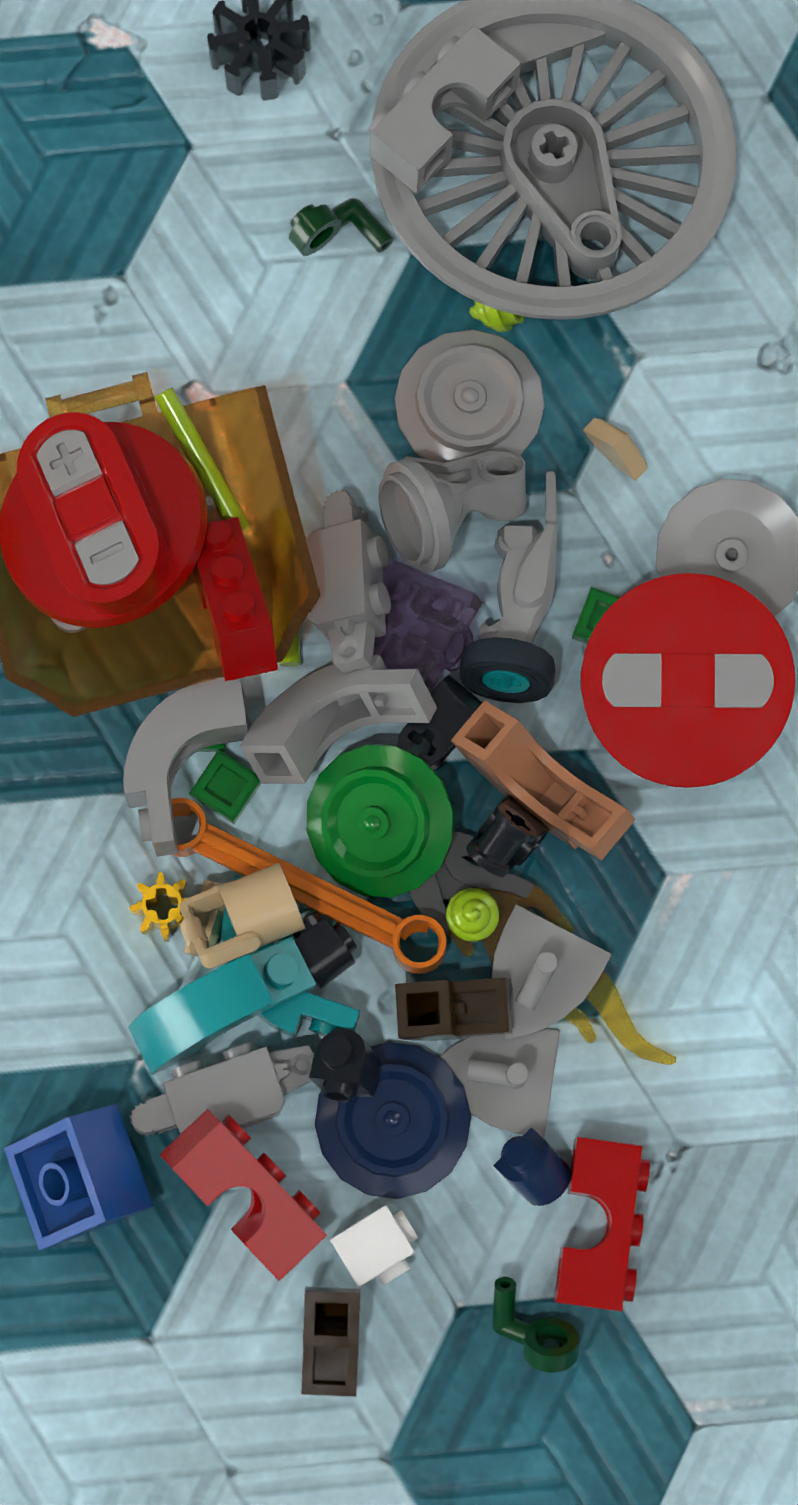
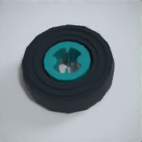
M485 638L468 644L461 656L459 667L461 682L471 692L484 698L509 703L535 702L547 697L553 688L556 674L554 658L545 649L530 642L513 638Z

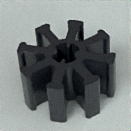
M220 0L212 10L216 36L209 33L207 35L212 69L217 70L220 65H225L224 72L227 90L236 96H241L243 85L252 72L260 73L261 99L263 101L278 98L277 74L272 72L274 67L293 78V83L298 85L306 75L305 52L311 50V37L308 17L302 15L299 20H294L293 0H275L266 13L259 12V0H241L242 12L247 14L245 17L226 7L225 1ZM259 39L268 40V44L264 46ZM256 40L259 47L252 46L250 42Z

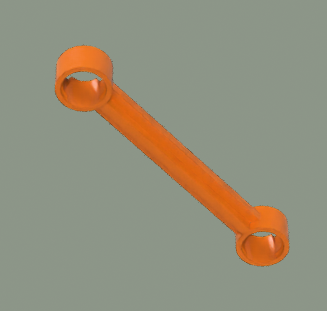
M187 798L171 799L174 818L178 816L190 817L193 813L199 819L198 835L186 844H177L178 854H173L172 856L187 857L198 853L243 876L279 863L296 902L393 949L395 960L404 970L414 974H425L435 970L444 960L446 954V935L442 926L435 919L426 915H413L402 919L207 823L202 808L194 801ZM429 929L432 930L439 939L438 953L426 962L417 963L410 961L400 949V938L406 940L413 933L423 932L427 934Z

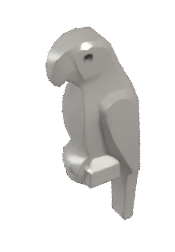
M554 472L546 473L545 527L543 532L539 533L533 526H504L497 531L494 547L503 558L497 583V597L502 617L496 624L489 627L486 623L481 624L479 639L493 637L513 638L533 643L539 628L548 614L554 599L557 554L556 474Z

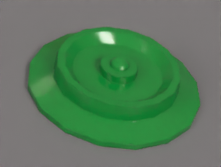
M367 744L339 754L318 775L307 801L306 832L317 861L337 883L363 896L392 898L420 888L442 867L453 842L454 809L443 780L423 758L398 746Z

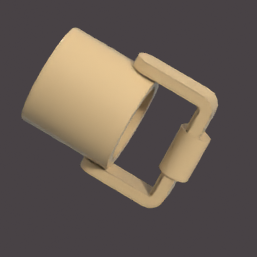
M279 863L189 897L180 904V911L184 918L180 924V929L187 947L191 953L198 954L202 965L206 968L217 967L254 952L261 946L305 929L301 914ZM225 905L237 937L208 948L210 945L201 920L196 916Z

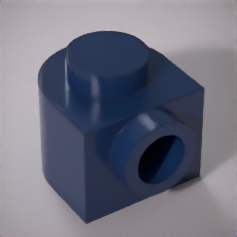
M532 1127L523 1136H515L509 1139L502 1148L501 1158L493 1165L509 1184L534 1206H544L557 1200L566 1191L571 1180L569 1165Z

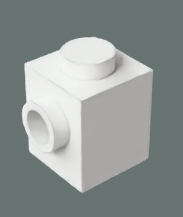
M387 1205L330 1239V1242L357 1287L360 1288L376 1277L379 1278L382 1285H385L411 1269L406 1259L415 1253L410 1243L416 1240L418 1236L402 1210L392 1215Z

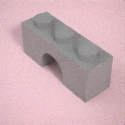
M474 25L461 38L453 36L449 39L438 54V62L427 73L423 71L418 72L407 84L403 92V98L393 109L389 107L383 108L373 119L369 127V156L416 194L451 158L453 134L436 120V114L446 108L460 107L469 110L485 122L518 88L521 62Z

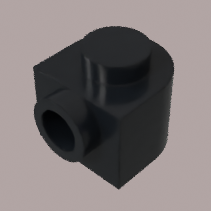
M314 912L303 920L305 929L293 933L296 938L294 941L317 986L322 989L356 963L351 953L357 949V945L340 923H336L331 927L325 918L322 919L317 912Z
M349 1029L334 1030L325 1035L318 1043L309 1079L322 1090L321 1094L331 1100L351 1102L354 1096L374 1098L380 1073V1060L376 1052L356 1032Z

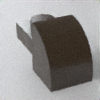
M507 978L455 982L438 980L395 984L399 1039L437 1041L457 1040L473 1036L512 1034L509 979Z
M305 1287L301 1395L356 1397L361 1289Z

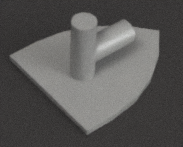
M516 904L502 931L494 953L492 979H509L512 1034H504L506 1040L537 1033L567 1016L585 1000L600 978L612 954Z
M543 1029L537 1033L506 1040L504 1034L468 1037L452 1045L438 1057L446 1062L463 1085L471 1115L492 1127L524 1135L532 1127L539 1135L545 1138L560 1031Z

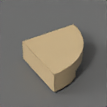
M594 418L583 429V432L593 445L613 465L636 481L648 469L646 461L628 433L600 418Z

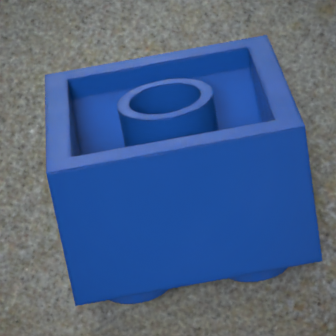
M117 1103L69 1116L4 1148L39 1251L115 1224L153 1207L145 1179L142 1176Z

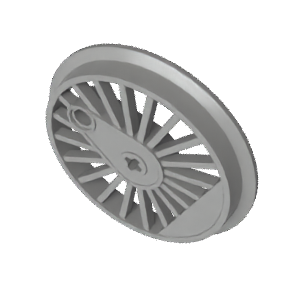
M463 0L439 14L407 43L393 62L383 81L376 100L373 119L383 108L389 107L393 109L403 98V92L410 80L420 71L427 73L438 62V54L447 41L453 36L461 38L472 25L480 29L521 62L520 75L535 70L538 101L531 103L519 77L518 88L511 94L518 111L515 112L504 101L494 112L504 125L491 117L483 122L469 110L460 107H450L443 110L491 138L446 128L453 134L452 148L487 157L450 158L433 177L491 175L417 201L413 190L371 157L376 191L393 229L414 257L446 285L485 306L531 318L560 320L605 315L637 304L669 286L694 264L714 238L725 216L734 186L737 159L735 128L721 85L710 66L698 50L662 17L631 0ZM602 45L615 49L616 51L581 105L578 106L571 102L583 52ZM571 57L561 100L551 99L547 65ZM628 57L638 62L651 73L597 117L594 118L591 115V112ZM662 85L678 104L675 108L603 134L605 129ZM685 122L689 126L694 145L609 150ZM698 163V187L614 167ZM613 186L691 204L692 207L682 225H679L615 189ZM504 188L443 236L439 235L426 218L429 215ZM512 201L516 202L476 263L465 258L454 249L456 245ZM618 211L669 241L651 256L620 224ZM524 214H526L531 222L516 281L488 271ZM539 231L554 250L557 287L527 284ZM595 240L600 242L604 249L590 250L582 242ZM620 248L636 267L613 277L611 270L615 266ZM569 268L581 278L597 279L598 282L571 286Z

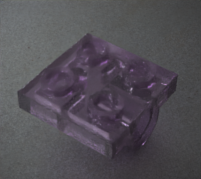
M391 559L383 573V583L389 593L391 609L388 614H385L386 635L374 638L373 655H380L387 669H418L427 689L431 693L444 669L450 672L459 669L463 651L468 644L473 642V633L469 626L483 602L471 591Z

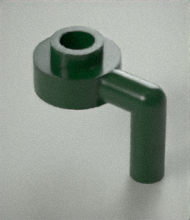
M350 198L332 209L326 204L317 207L310 204L301 209L290 223L292 230L289 234V240L303 256H309L319 251L333 239L341 227L350 222L354 224L378 253L386 250L394 239L362 202L356 198Z
M499 1277L494 1282L493 1330L503 1337L524 1345L523 1355L525 1360L537 1370L555 1373L572 1367L577 1361L579 1349V1334L576 1328L563 1319L553 1317L541 1318L531 1324L515 1318L516 1282L510 1277Z

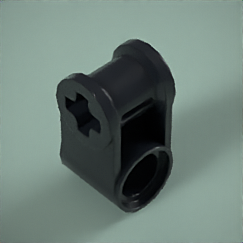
M447 675L430 693L437 706V710L430 723H407L399 734L398 744L396 745L410 752L412 742L416 745L421 744L424 740L429 742L428 755L422 752L418 756L423 758L434 771L438 769L456 748L450 740L482 704L477 697L450 675Z
M507 796L482 825L478 832L479 834L469 842L466 850L472 859L486 871L495 876L504 877L517 865L521 866L545 838L549 829L511 797Z

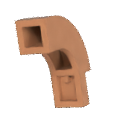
M485 700L450 740L463 756L505 797H511L561 841L574 849L580 847L601 861L635 821V818L627 808L585 784L553 759L535 741L519 720Z

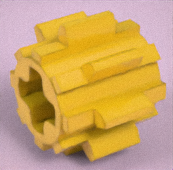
M159 872L156 885L150 888L141 883L136 885L141 895H143L142 902L129 906V910L132 914L146 916L140 927V932L143 935L157 928L161 930L164 941L169 942L171 929L177 926L180 927L181 922L184 920L180 911V904L187 899L182 898L188 884L182 879L171 886L167 884L163 873ZM168 895L171 903L178 904V908L170 909L168 918L162 920L156 911L150 910V906L158 905L159 896Z

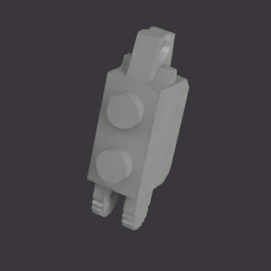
M336 490L334 493L331 492V495L327 496V500L324 501L323 528L312 531L303 542L305 615L329 640L333 664L342 673L372 666L374 638L386 635L385 614L390 612L391 603L383 578V567L388 565L386 544L381 536H376L371 531L368 523V514L361 506L358 507L354 503V498L347 491Z
M250 1042L224 1051L225 1061L205 1068L203 1061L198 1060L171 1070L174 1079L163 1082L166 1094L146 1100L145 1104L140 1102L139 1106L135 1105V1110H131L132 1116L130 1118L132 1122L130 1124H133V1129H136L139 1134H145L149 1137V1135L155 1136L157 1132L162 1134L176 1128L179 1129L181 1134L207 1108L220 1121L229 1114L242 1129L280 1115L285 1104L284 1096L312 1082L309 1079V1074L314 1057L309 1045L268 1052L267 1046L256 1050L254 1042Z

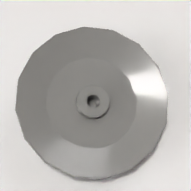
M477 330L445 333L420 347L402 369L394 398L399 429L412 450L423 459L440 463L487 451H509L521 456L538 434L545 406L540 377L526 354L501 336Z
M721 479L696 487L671 508L658 533L656 567L659 576L696 573L722 578L753 594L775 617L793 601L798 591V516L779 494L754 481Z

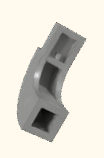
M373 655L372 666L365 669H356L352 672L342 673L333 664L293 684L261 712L248 730L240 747L261 784H306L323 753L344 735L358 728L379 723H430L437 710V706L418 669H387L381 656Z
M224 676L204 679L179 689L151 711L138 728L131 742L124 767V795L129 808L148 806L146 809H138L141 837L143 842L152 840L157 857L178 854L171 792L173 781L182 764L190 756L203 748L217 744L243 741L248 732L241 678L225 682Z

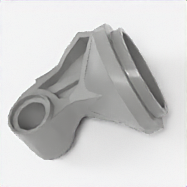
M487 451L446 463L408 456L402 460L389 463L379 484L378 500L386 533L402 560L423 573L444 568L450 559L456 534L467 513L470 511L481 512L486 518L495 521H508L522 516L526 511V473L523 457L509 451Z

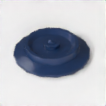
M393 1042L370 1046L380 1060V1073L374 1098L354 1096L351 1102H340L326 1098L321 1092L319 1093L315 1128L322 1155L341 1180L366 1195L400 1199L427 1192L452 1173L467 1147L471 1114L464 1087L445 1061L419 1046Z

